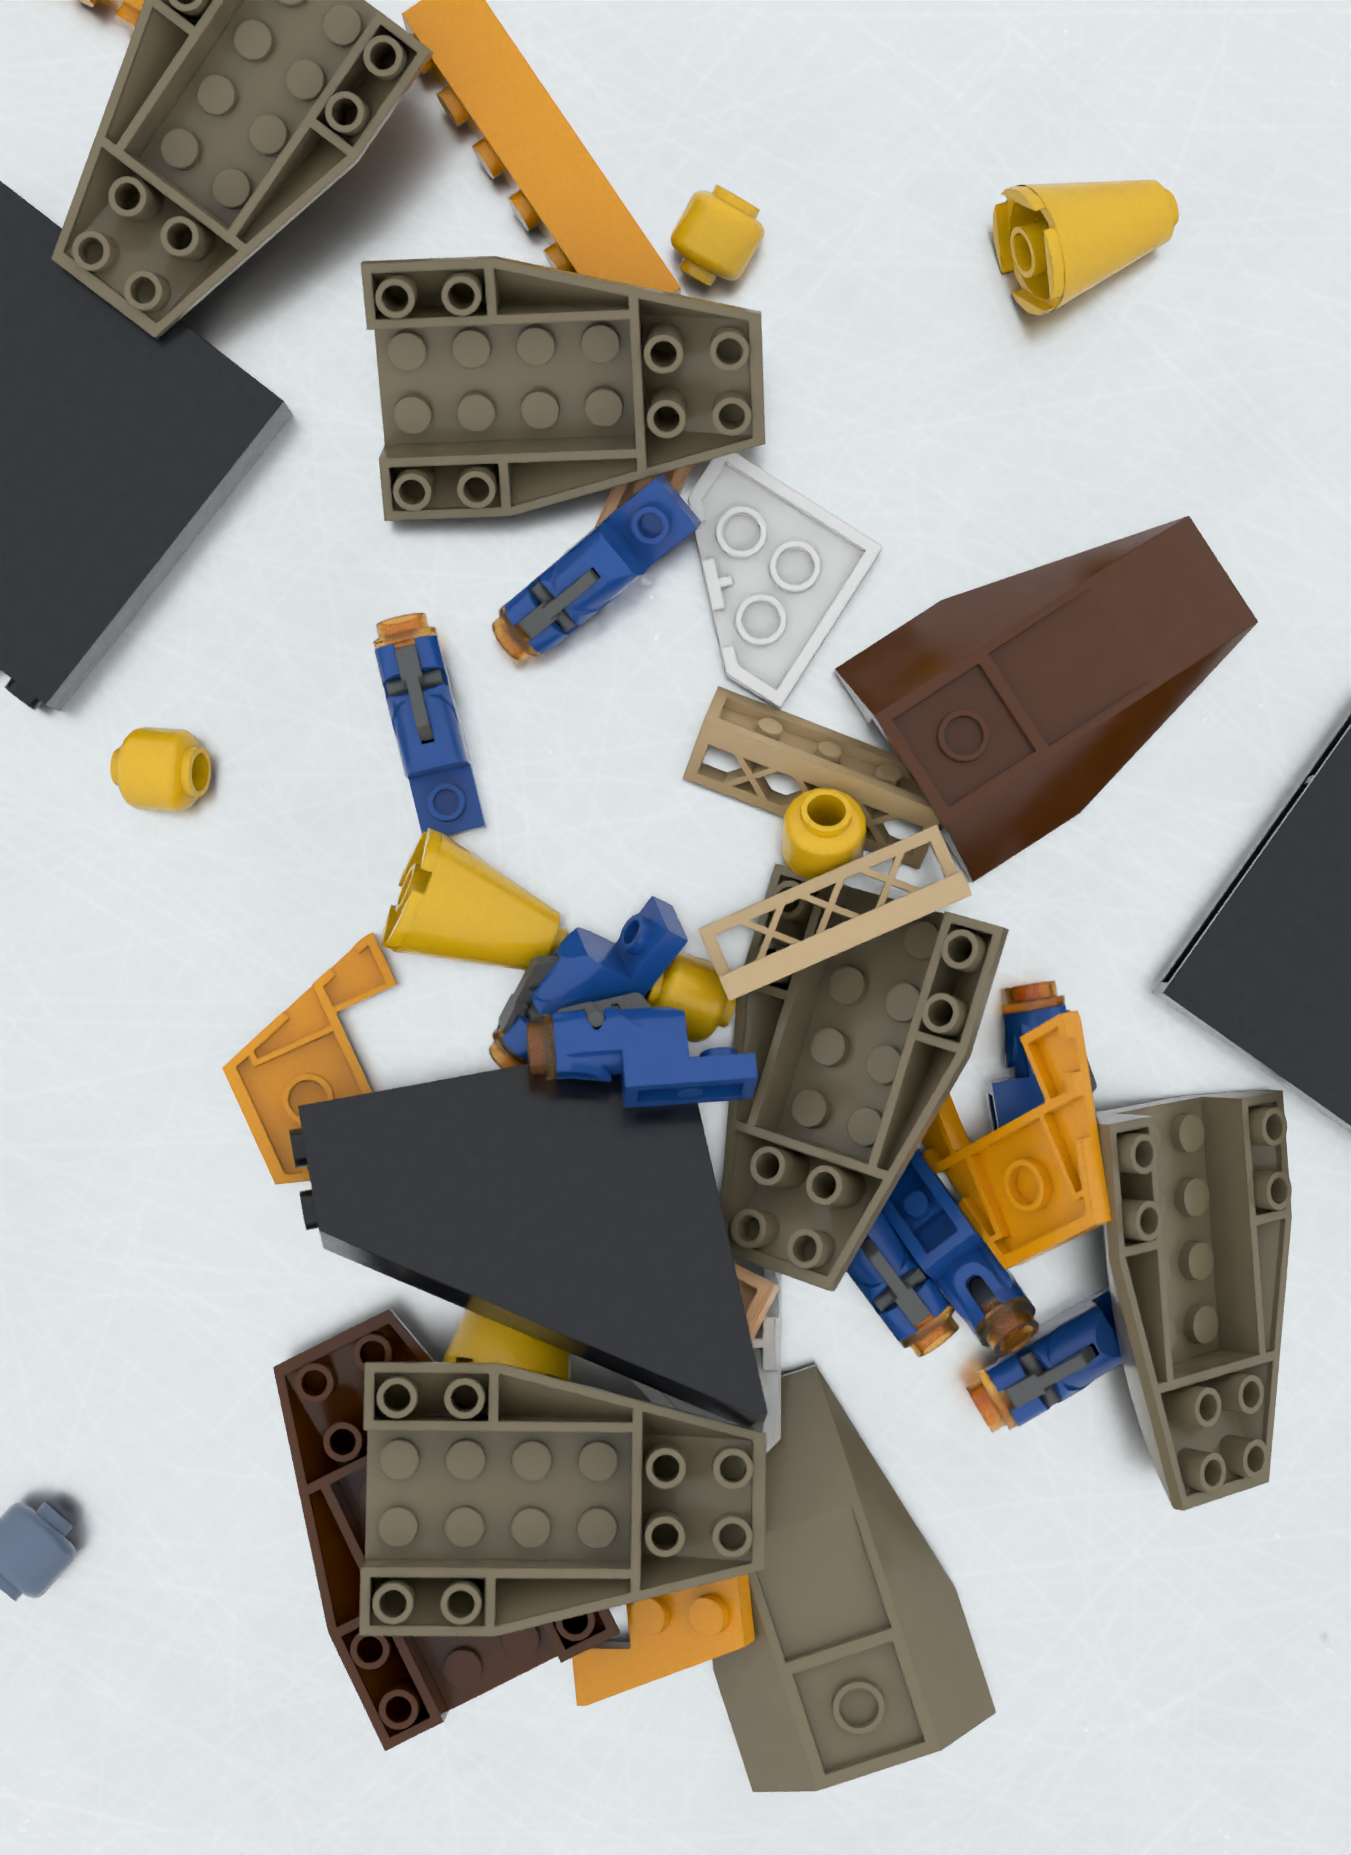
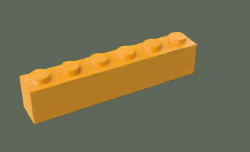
M421 0L401 13L406 31L434 52L420 74L423 75L429 70L432 71L443 87L436 95L450 119L457 127L467 122L479 140L472 145V148L484 169L492 179L502 174L514 191V194L508 197V201L518 219L528 231L537 226L550 246L544 249L543 252L551 267L681 295L680 285L485 0Z

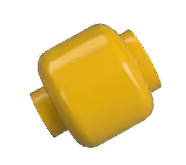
M717 184L712 193L708 191L695 192L670 237L674 250L684 257L678 268L709 286H712L717 276L728 281L739 279L744 274L764 236V227L756 219L760 209Z
M143 727L130 732L124 739L121 748H117L114 751L110 762V774L114 784L119 786V791L124 800L132 807L141 810L179 812L189 809L198 797H202L207 792L211 779V760L208 751L201 747L198 739L187 730Z
M816 788L805 791L793 799L784 814L781 853L788 868L797 876L811 880L863 857L866 837V816L860 804L849 794L831 788Z
M683 952L678 953L644 997L651 1007L668 1006L684 1010L687 1038L691 1042L707 1040L716 1030L717 1026L725 1028L733 1016L736 1005V998L731 1001L728 1000L712 961Z

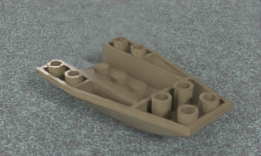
M145 0L51 259L154 338H159L359 162L434 52L365 0Z
M498 256L361 262L367 330H374L385 442L379 457L384 521L514 516L765 444L761 311Z
M775 863L765 899L809 881V879L799 877L787 866ZM835 884L810 895L828 902ZM843 884L835 905L861 915L875 909L880 895ZM887 897V900H886L885 904H886V903H889V902H891V901H893V900H895V899H892V898H888V897ZM801 899L785 905L775 931L802 941L816 934L825 909ZM775 910L759 916L757 924L769 928ZM935 911L737 998L733 1048L737 1049L739 1054L755 1053L758 1080L753 1099L729 1101L721 1207L732 1256L828 1291L836 1290L971 1056L1009 929L947 911L945 913ZM832 912L825 930L850 920V918ZM754 931L744 965L756 961L766 936L765 934ZM772 938L765 956L786 948L790 944Z
M1283 1090L1179 1096L1096 1112L1112 1221L1103 1224L1107 1273L1116 1333L1124 1371L1140 1428L1173 1509L1184 1511L1268 1483L1292 1221V1187L1288 1170L1287 1120L1284 1114Z
M365 1362L363 1430H368L365 1560L361 1565L359 1636L495 1637L765 1570L766 1432L503 1363Z
M816 1364L781 1375V1439L766 1454L765 1570L748 1574L755 1641L744 1648L712 1659L713 1671L753 1792H803L829 1788L941 1751L996 1713L955 1586Z

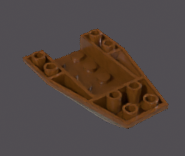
M1186 516L943 599L838 666L834 671L867 722L870 723L874 720L942 825L939 830L943 839L971 882H974L1081 813L1258 623V620L1190 516Z
M391 1308L273 1367L327 1630L385 1751L443 1723L449 1710L557 1656L562 1663L620 1634V1630L608 1608L495 1637L359 1636L361 1565L365 1560L368 1430H363L365 1362H435Z

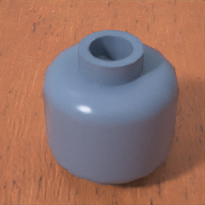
M44 1502L37 1511L27 1504L15 1503L0 1517V1589L14 1601H17L22 1594L30 1598H39L44 1595L75 1558L76 1551L74 1545L65 1537L74 1526L48 1503Z

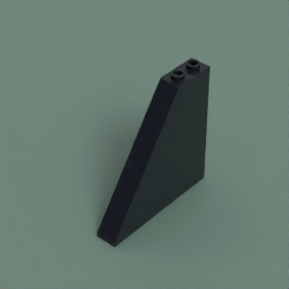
M0 181V670L11 678L5 685V688L24 704L35 711L41 703L61 711L293 414L281 398L182 321L176 322L159 338H154L54 262L51 258L62 228Z
M1351 711L1152 992L1349 1133H1351Z
M554 1059L298 1106L302 1128L289 1130L296 1168L308 1166L312 1186L310 1190L300 1191L301 1206L306 1230L319 1228L324 1249L733 1423L751 1429L763 1426L768 1413L698 1103L623 1108L620 1074L612 1075L611 1082L573 1078L556 1079Z

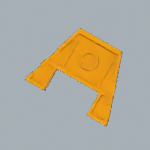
M374 933L364 936L290 1007L276 1017L222 1067L275 1185L311 1181L308 1166L296 1168L289 1130L302 1128L298 1106L372 1093L371 1087L338 1018V1013L397 986Z
M1078 1011L1061 1013L1019 1037L1044 1095L1045 1103L970 1144L949 1093L922 1139L923 1144L928 1149L922 1155L935 1174L944 1172L963 1197L958 1206L1004 1269L1023 1265L1112 1221L1082 1021Z
M746 1574L626 1604L630 1642H602L572 1657L577 1706H587L744 1648L755 1641L749 1575Z

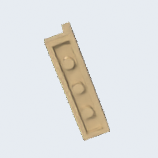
M718 686L706 713L683 779L784 817L791 801L805 791L816 788H831L849 794L860 804L866 816L864 849L872 852L901 840L889 835L883 822L900 818L921 826V831L934 825L939 826L940 824L896 754ZM711 745L734 754L742 768L725 772L702 763L708 746ZM781 772L794 777L801 791L789 795L774 791L770 788L764 776ZM926 843L906 852L901 863L920 869L930 844Z
M934 825L703 926L698 931L727 998L731 1001L972 895V892L963 872L957 871L938 825ZM929 843L944 878L923 888H918L895 879L904 854ZM894 858L888 876L869 869ZM858 873L884 883L875 909L861 915L835 905L844 880ZM835 884L828 902L810 895ZM892 886L909 892V894L885 904ZM798 899L825 909L816 934L802 941L775 931L785 905ZM775 910L769 928L750 921ZM832 912L850 918V920L825 930ZM739 925L765 934L766 936L756 961L730 971L715 936ZM772 938L790 944L786 948L765 956Z

